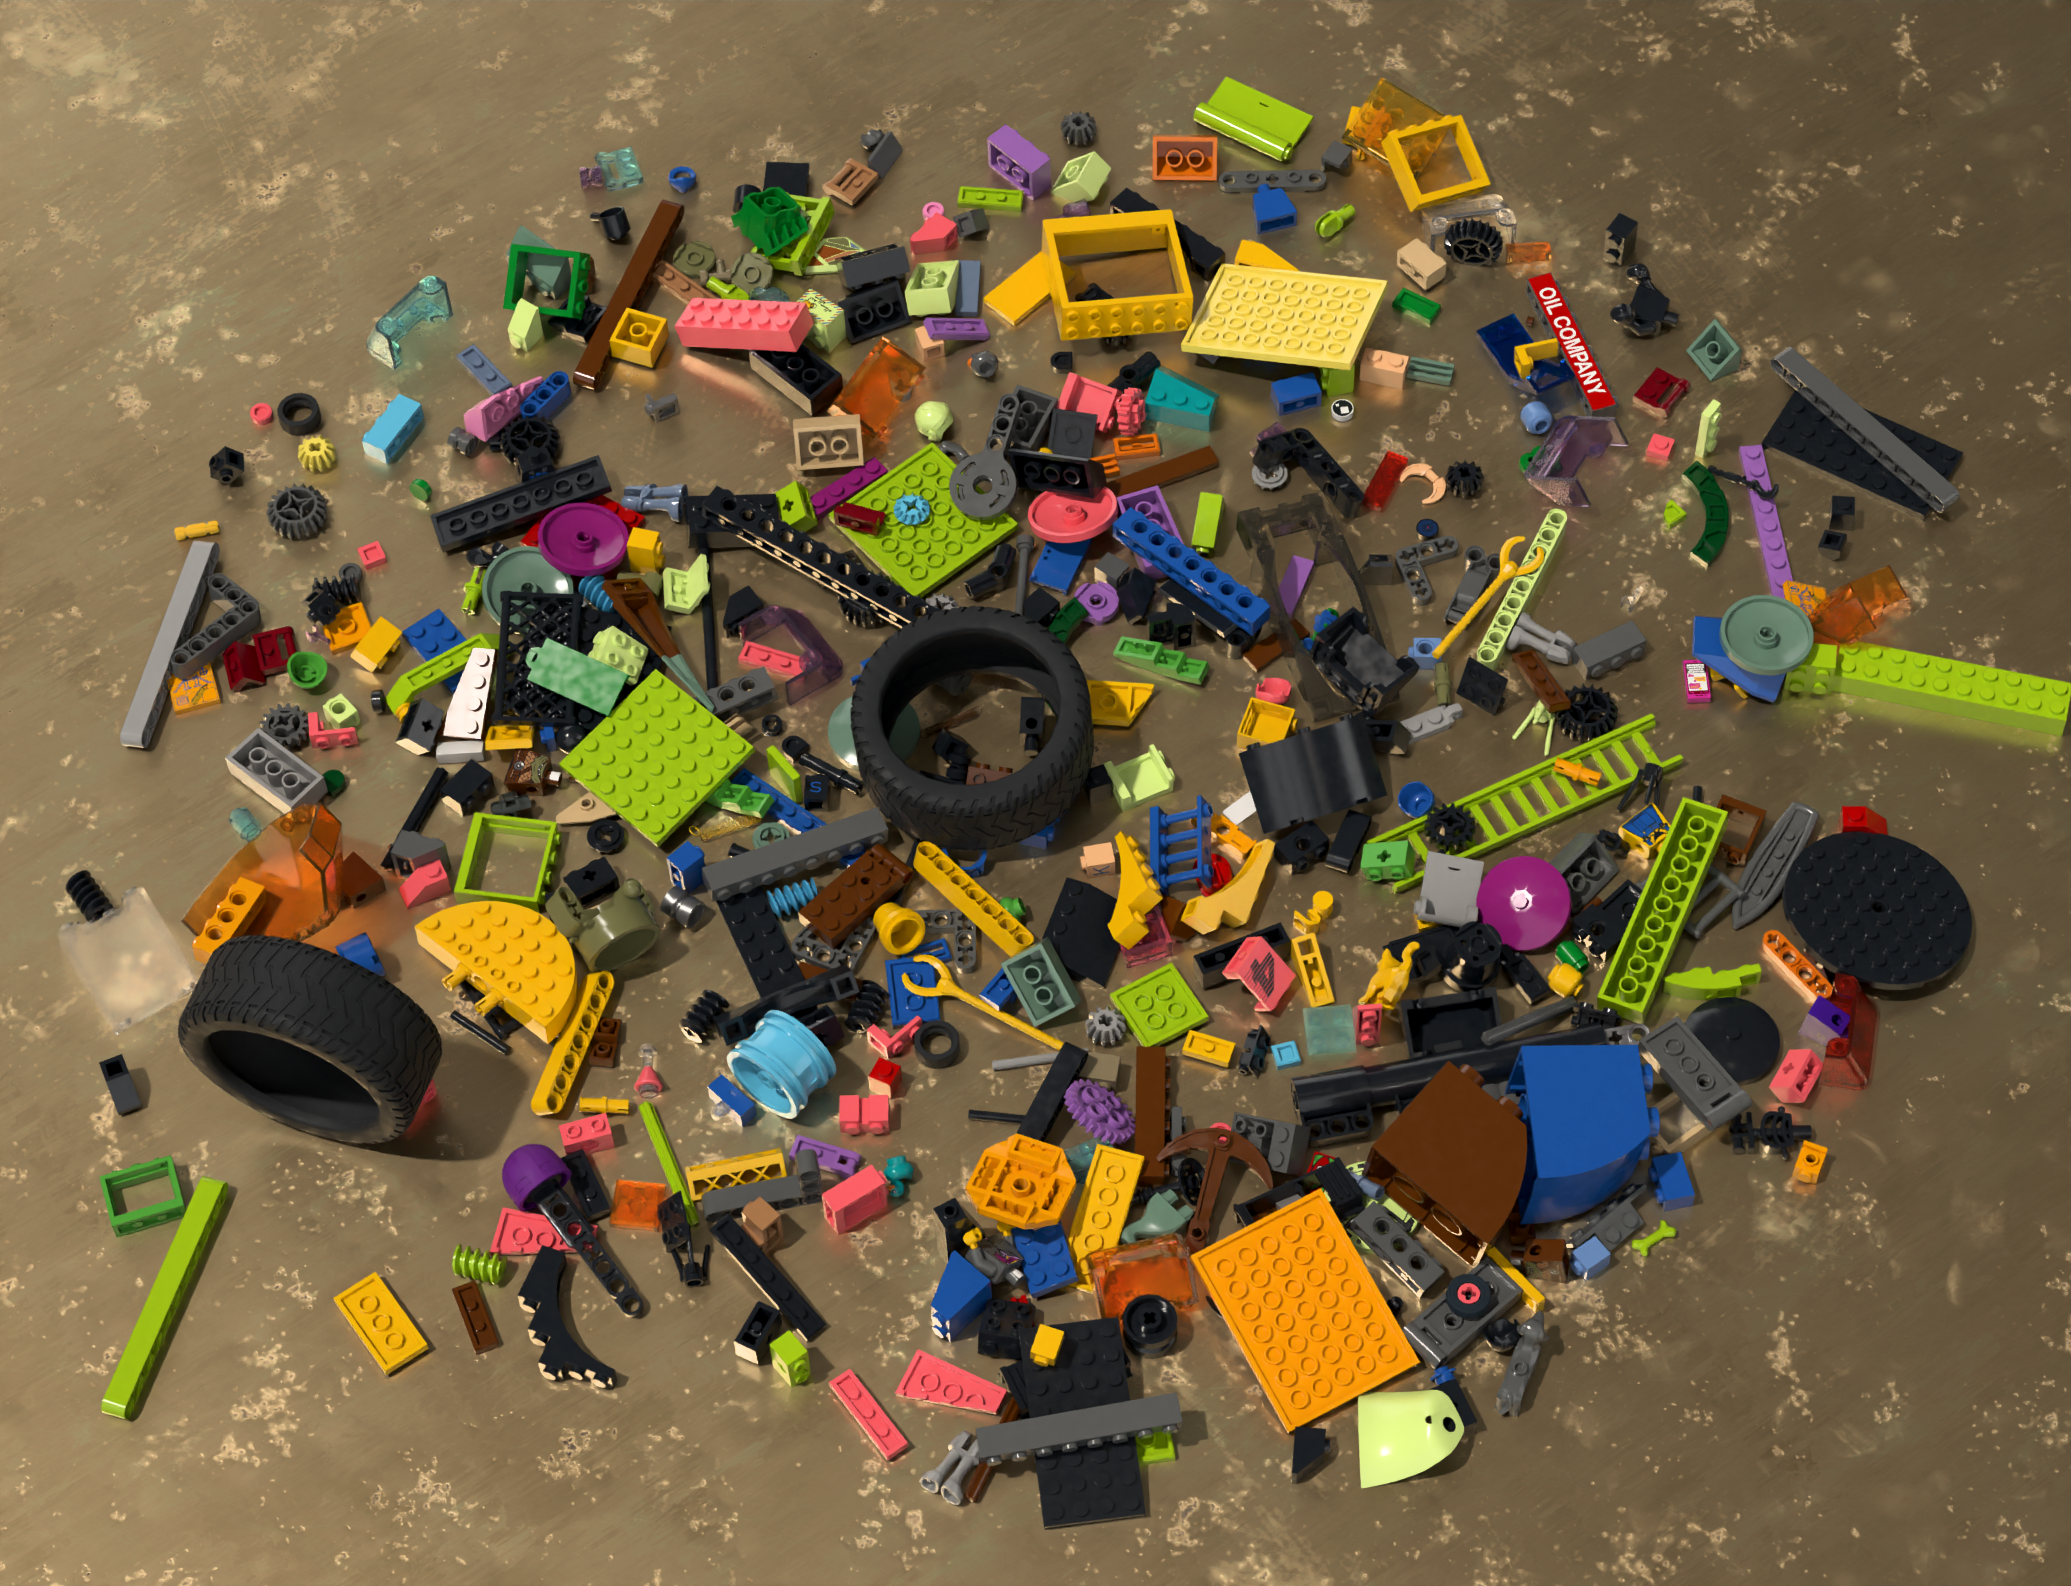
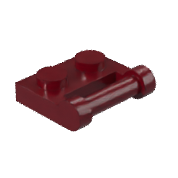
M1656 367L1633 395V402L1661 417H1667L1671 411L1670 408L1683 393L1689 390L1691 385L1686 379H1679ZM1671 387L1675 388L1665 402L1659 404V401Z
M291 626L252 635L262 676L287 670L290 656L297 652L293 639L295 633ZM278 639H284L288 659L282 660Z

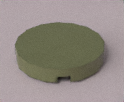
M691 241L692 244L687 245L686 243L682 244L674 253V268L690 279H700L699 270H707L708 274L714 270L716 255L710 245L700 241Z
M751 252L741 255L733 263L731 269L732 282L749 296L761 295L772 285L774 278L773 266L761 254Z

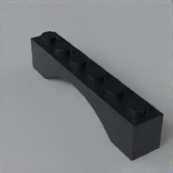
M1127 187L1110 202V214L1160 210L1154 203L1148 202L1139 193L1133 192ZM1174 219L1180 246L1190 262L1191 270L1209 282L1216 275L1221 263L1225 264V252L1220 247L1208 242L1202 235L1193 232L1187 225L1181 224Z
M843 964L713 1017V1021L720 1040L726 1046H729L754 1034L757 1022L763 1019L764 1015L770 1010H779L789 1015L812 1006L839 1001L860 991L853 971L846 964Z

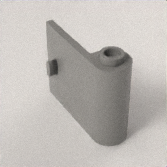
M1428 851L1420 899L1415 901L1413 914L1417 915V920L1461 928L1468 922L1477 921L1478 907H1476V899L1481 883L1484 862Z

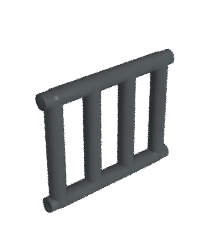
M1712 864L1708 870V874L1712 878L1701 887L1693 908L1720 883L1730 892L1696 924L1687 920L1684 929L1697 939L1703 934L1702 930L1737 897L1741 899L1746 894L1740 886ZM1648 877L1643 882L1638 881L1635 885L1643 891Z

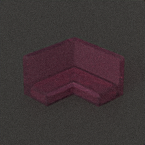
M1158 904L1152 908L1151 914L1144 915L1147 919L1145 923L1149 932L1131 949H1127L1119 944V949L1127 969L1172 956V939Z

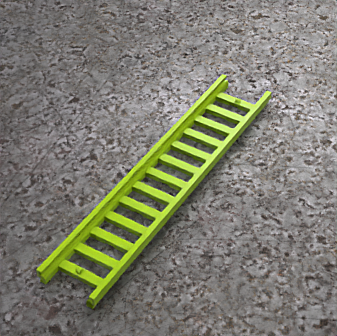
M1651 713L1453 802L1455 808L1458 809L1462 805L1464 806L1463 812H1471V815L1475 818V821L1479 824L1489 841L1478 845L1473 838L1472 842L1467 841V851L1457 855L1454 848L1450 847L1449 851H1445L1447 855L1472 859L1629 788L1639 770L1621 743L1630 738L1642 752L1646 761L1661 766L1663 772L1680 765L1683 762V757L1679 754L1662 763L1641 734L1655 728V717ZM1611 747L1631 777L1621 781L1601 751ZM1591 756L1611 786L1600 790L1598 786L1595 787L1583 782L1590 795L1580 799L1564 774L1553 771L1557 757L1574 764L1581 763L1585 767L1581 760ZM1551 774L1570 804L1559 808L1541 781V778ZM1531 784L1550 813L1539 818L1520 788ZM1511 793L1529 823L1519 827L1500 797ZM1490 802L1509 832L1498 836L1479 806ZM1427 815L1367 841V844L1408 839L1425 865L1428 849L1418 834L1425 831L1424 824L1425 820H1427ZM1413 870V877H1406L1392 885L1394 893L1423 881L1424 870L1418 873Z

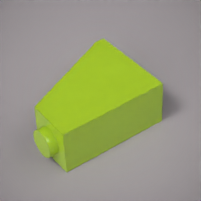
M1200 492L1191 544L1197 553L1209 554L1210 551H1216L1226 506L1223 495Z

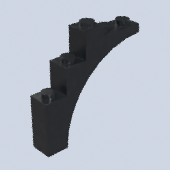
M542 1245L518 1293L520 1306L527 1312L535 1313L528 1327L530 1339L539 1346L546 1345L538 1361L540 1372L550 1380L559 1379L564 1381L567 1373H569L576 1379L581 1380L585 1378L599 1387L604 1388L607 1386L614 1389L617 1382L615 1369L598 1362L584 1352L571 1338L562 1322L559 1294L561 1280L568 1264L564 1252Z

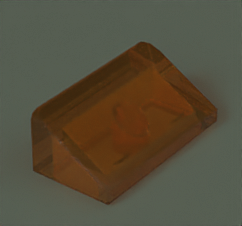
M1549 242L1505 244L1507 263L1551 260Z

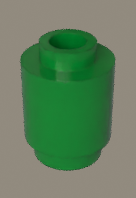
M1563 941L1557 946L1555 957L1561 964L1568 963L1582 974L1589 968L1588 957L1574 941Z

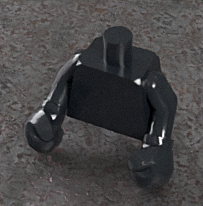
M1642 263L1630 265L1626 269L1625 275L1627 279L1634 281L1638 287L1631 304H1618L1610 310V317L1613 322L1623 326L1624 330L1632 331L1638 336L1658 335L1664 324L1676 327L1679 314L1668 311L1670 299L1665 297L1653 285L1648 268Z

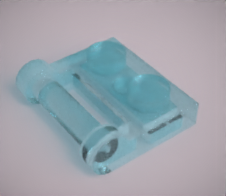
M632 147L609 153L599 152L595 155V160L600 165L606 180L605 187L607 191H616L644 183ZM614 162L620 179L613 178L608 163Z

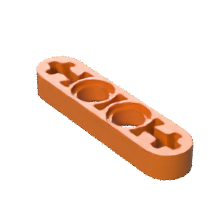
M1776 930L1767 931L1762 939L1763 950L1812 1001L1815 1002L1819 995L1829 1001L1833 989L1827 979L1782 933ZM1769 939H1770L1772 942L1776 940V941H1777V945H1776L1775 943L1769 944ZM1790 954L1794 956L1795 961L1787 963L1782 957ZM1808 971L1812 977L1810 979H1802L1798 973ZM1817 989L1820 991L1825 990V995L1822 992L1819 994L1816 993Z

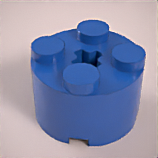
M366 932L336 946L340 956L369 969L381 977L386 975Z

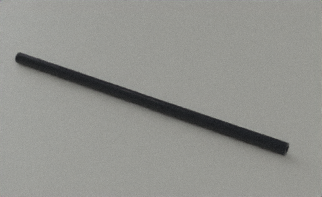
M698 548V555H706L707 563L709 564L707 577L710 582V589L708 594L704 595L701 599L708 691L711 688L718 687L709 548Z

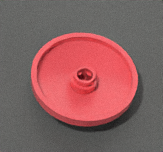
M1105 486L1096 498L1045 491L1031 503L1028 510L1029 525L1034 534L1044 540L1056 543H1073L1095 537L1107 530L1118 515L1116 497Z

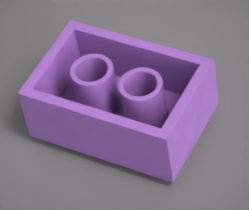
M1005 124L987 138L989 167L1017 189L1024 191V194L1032 201L1051 187V160L1049 156L1039 151L1031 141H1027L1020 136L1018 131L1011 129Z

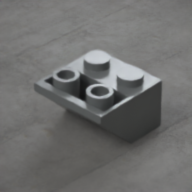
M401 830L390 852L397 877L407 880L418 867L440 859L445 872L450 871L451 864L445 842L438 838L422 836L415 831Z

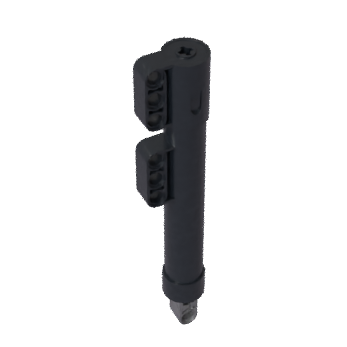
M1597 1021L1571 1026L1568 1030L1497 1042L1489 1046L1481 1045L1368 1067L1360 1065L1290 1079L1293 1107L1299 1125L1311 1127V1129H1315L1320 1133V1136L1316 1138L1309 1136V1147H1320L1363 1139L1372 1130L1373 1116L1371 1110L1373 1107L1394 1104L1396 1117H1398L1448 1061L1458 1069L1462 1064L1471 1066L1483 1077L1485 1085L1499 1084L1509 1080L1521 1046L1615 1045L1614 1042H1619L1618 1045H1638L1639 1041L1633 1039L1632 1035L1640 1034L1642 1037H1645L1650 1031L1646 1025L1641 1023L1603 1030L1600 1022ZM1357 1121H1364L1368 1127L1361 1129L1355 1123ZM1340 1125L1344 1131L1336 1133L1331 1127Z

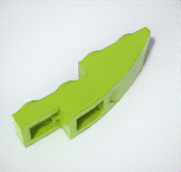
M1759 963L1754 965L1745 964L1729 971L1721 970L1716 974L1712 973L1710 966L1705 968L1696 967L1688 972H1675L1664 977L1662 991L1674 997L1709 1001L1721 997L1737 998L1740 997L1742 987L1760 983L1762 970Z

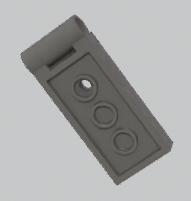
M1678 1016L1639 1040L1638 1049L1642 1056L1651 1064L1701 1123L1703 1122L1709 1131L1716 1130L1752 1106L1749 1095L1741 1089Z
M1488 1256L1468 1273L1481 1277L1490 1288L1491 1301L1488 1309L1482 1315L1466 1319L1457 1316L1448 1307L1446 1293H1444L1402 1330L1411 1347L1435 1370L1453 1359L1476 1339L1487 1326L1499 1319L1522 1299L1523 1289ZM1466 1291V1300H1471L1472 1295L1470 1291Z

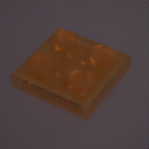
M617 1180L609 1220L610 1228L659 1232L660 1221L657 1216V1205L664 1201L665 1184Z

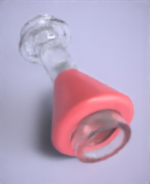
M644 1044L638 1050V1055L643 1057V1070L634 1085V1089L639 1093L640 1097L651 1099L658 1096V1092L663 1089V1084L653 1069V1057L657 1055V1050L652 1044Z

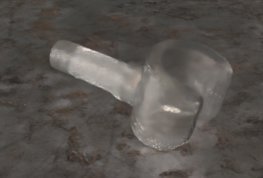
M1639 586L1631 596H1623L1621 608L1624 604L1630 603L1628 611L1632 612L1634 610V602L1643 591V588Z

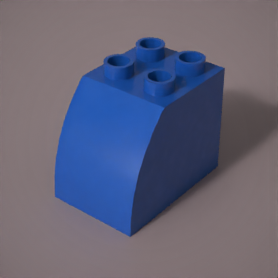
M1638 1045L1521 1046L1505 1089V1095L1521 1094L1518 1107L1522 1110L1523 1117L1520 1121L1526 1125L1527 1129L1526 1166L1521 1188L1517 1196L1521 1224L1547 1223L1584 1213L1602 1204L1630 1181L1639 1160L1648 1159L1649 1137L1658 1136L1660 1119L1657 1107H1647L1645 1093H1651L1653 1071L1651 1064H1641Z

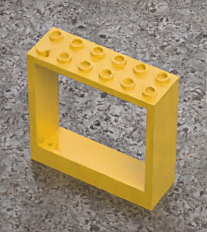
M1171 209L1043 220L1042 257L1061 341L1189 329L1192 323L1193 294ZM1167 248L1178 293L1080 302L1068 301L1059 257Z

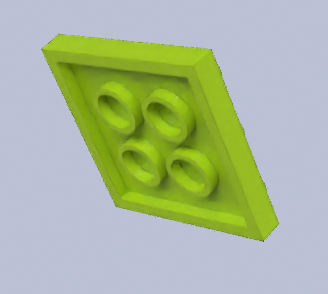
M1172 962L1110 994V1000L1118 1009L1120 1015L1125 1017L1126 1024L1141 1046L1159 1047L1208 1021L1207 1013Z

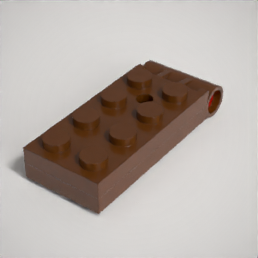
M878 843L871 850H867L798 912L799 920L811 932L834 949L880 906L887 902L903 886L907 885L913 879L915 871L882 844Z

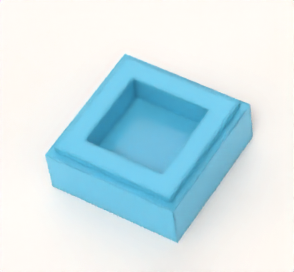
M1294 1040L1271 1046L1277 1070L1301 1065V1059Z

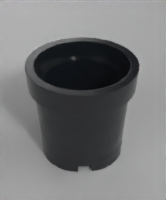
M1478 921L1464 924L1440 951L1446 965L1440 970V974L1444 981L1453 989L1460 992L1480 990L1491 987L1496 981L1501 965L1502 939L1499 932L1490 924L1477 923Z

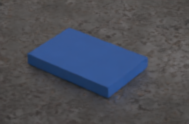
M914 957L885 961L893 1029L903 1028L916 1016L922 1018V1025L929 1021L940 1020L938 997L914 994L902 982V975L906 973L910 981L915 985L925 988H936L934 966L924 961L913 962Z

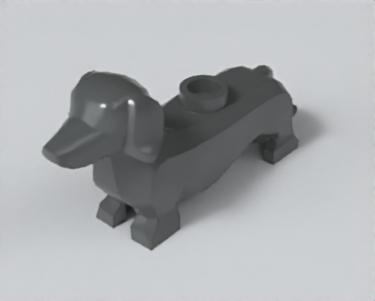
M1537 1311L1532 1318L1517 1326L1518 1333L1523 1335V1337L1517 1343L1505 1378L1497 1394V1402L1494 1409L1498 1410L1500 1415L1508 1411L1509 1415L1515 1417L1519 1414L1524 1390L1541 1356L1542 1345L1540 1342H1545L1549 1339L1544 1330V1313L1542 1311Z

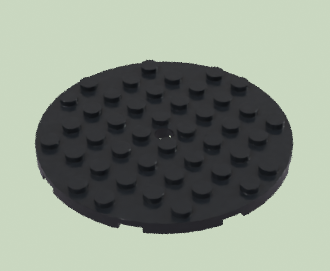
M1843 832L1833 834L1815 841L1806 847L1793 861L1787 873L1782 899L1784 914L1793 935L1799 937L1805 945L1804 949L1817 962L1849 981L1853 982L1855 979L1870 984L1872 988L1884 990H1906L1922 987L1924 983L1933 980L1937 981L1951 972L1962 959L1967 949L1972 932V915L1966 895L1955 877L1945 866L1929 853L1907 841L1880 833ZM1881 906L1882 912H1876L1872 907L1879 908Z

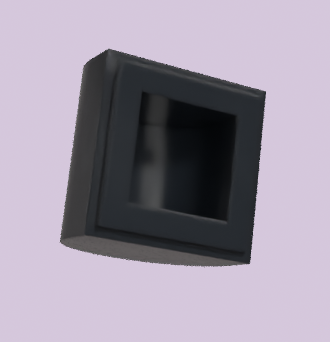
M1825 530L1818 545L1820 555L1829 560L1838 559L1847 541V534Z

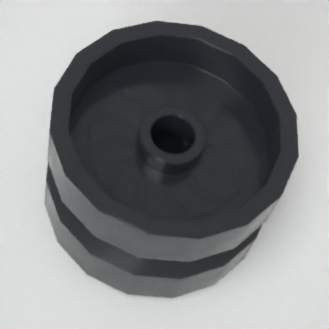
M1151 1294L1136 1297L1128 1303L1123 1312L1122 1321L1123 1339L1126 1347L1134 1355L1144 1359H1156L1170 1352L1177 1341V1314L1174 1306L1167 1299Z

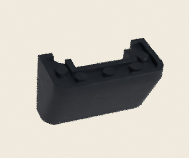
M1353 606L1316 635L1309 653V660L1317 671L1361 711L1372 717L1380 712L1417 674L1420 666L1412 657L1403 655L1397 660L1366 632L1368 628L1367 617Z
M1496 986L1416 1000H1402L1397 1002L1396 1005L1408 1059L1432 1055L1434 1045L1461 1040L1463 1049L1485 1045L1481 1040L1483 1032L1502 1025Z

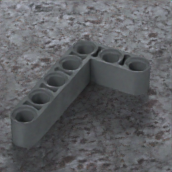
M217 573L211 575L208 579L210 599L226 612L171 654L173 675L178 679H187L225 651L234 641H238L261 622L259 602L224 574Z
M804 1149L795 1154L797 1175L704 1193L701 1196L705 1220L711 1223L718 1222L728 1213L733 1219L742 1218L744 1207L750 1201H755L759 1196L776 1211L811 1205L822 1201L823 1187L816 1151Z

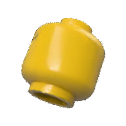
M1568 963L1557 964L1547 977L1550 989L1562 998L1571 995L1576 997L1584 987L1581 983L1583 979L1582 973Z

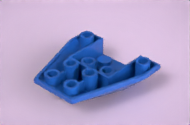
M1695 616L1693 618L1692 656L1751 695L1774 702L1786 673L1769 676L1755 674L1742 669L1729 659L1721 646L1719 631L1723 617Z

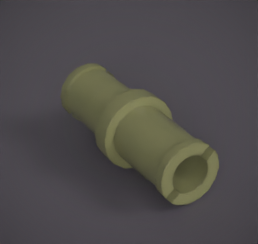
M1439 662L1434 665L1436 672L1434 689L1437 691V707H1441V704L1448 707L1452 705L1450 693L1452 682L1449 678V664Z

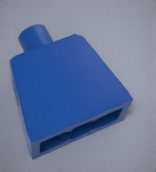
M1268 184L1260 185L1257 188L1258 193L1253 195L1252 206L1257 235L1297 226V211L1284 190L1281 188L1271 190Z

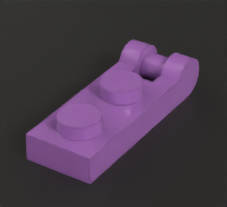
M797 1135L789 1153V1160L795 1161V1154L804 1149H813L817 1153L820 1169L839 1174L845 1179L855 1175L856 1171L854 1169L856 1165H859L862 1158L860 1154L801 1135ZM841 1159L847 1161L846 1165L840 1164Z

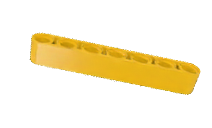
M928 841L918 844L913 862L914 868L1010 957L1033 944L1034 937L1032 933L935 844Z
M609 971L590 973L583 978L577 992L574 1008L567 1018V1024L559 1034L531 1100L532 1111L538 1116L558 1113L565 1103L614 987V978Z

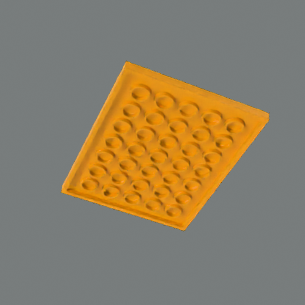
M1321 1188L1190 1256L1191 1262L1288 1434L1295 1430V1426L1302 1427L1420 1363Z

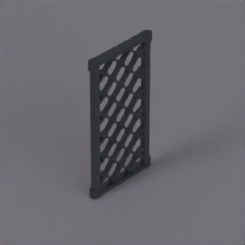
M501 591L500 601L502 602L495 709L492 714L491 723L494 725L547 727L576 725L577 718L574 716L575 701L566 698V703L556 705L551 698L557 693L552 692L549 695H545L539 689L542 686L527 680L529 673L523 674L518 669L520 665L526 662L527 656L519 648L525 643H530L533 647L542 648L543 644L536 645L531 640L539 633L553 641L563 634L570 638V643L564 646L578 651L580 613L584 596L582 594ZM511 600H518V601H525V602L522 603L521 605H516L515 603L511 602ZM535 601L548 603L544 606H539ZM557 602L572 603V605L562 607ZM528 604H532L537 609L530 616L521 610ZM551 605H555L560 610L553 617L544 611ZM520 613L525 620L516 625L510 622V616ZM539 614H543L548 619L542 626L537 625L532 620ZM565 615L571 618V624L562 627L555 620ZM527 623L536 628L530 635H526L520 629ZM550 624L559 629L553 636H549L543 630ZM517 632L524 639L518 644L508 641L509 635ZM517 652L523 659L513 664L507 661V655ZM516 672L522 678L512 684L506 680V674ZM523 682H527L532 687L526 694H522L516 688ZM514 691L520 698L514 703H509L507 700H504L505 694ZM534 692L539 693L544 698L537 704H533L527 699ZM521 702H526L531 707L524 714H521L515 708ZM544 703H549L554 708L547 715L538 709ZM513 711L518 717L503 716V714ZM533 712H536V713L539 714L542 718H540V717H527V716H529V715H530L531 713H533ZM559 713L562 716H565V719L551 717L554 714Z

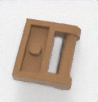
M849 158L844 163L845 166L830 182L827 181L822 186V189L826 194L834 195L853 206L879 177L877 172ZM850 172H853L839 187L838 185Z

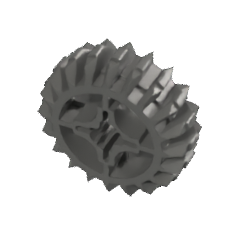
M294 483L291 488L285 485L284 491L277 489V495H271V502H268L266 514L269 524L276 533L280 532L282 537L287 535L290 539L294 536L301 539L302 535L309 537L310 532L317 533V527H323V521L327 520L326 513L328 508L325 498L319 490H314L312 485L307 488L304 483L300 487H297Z

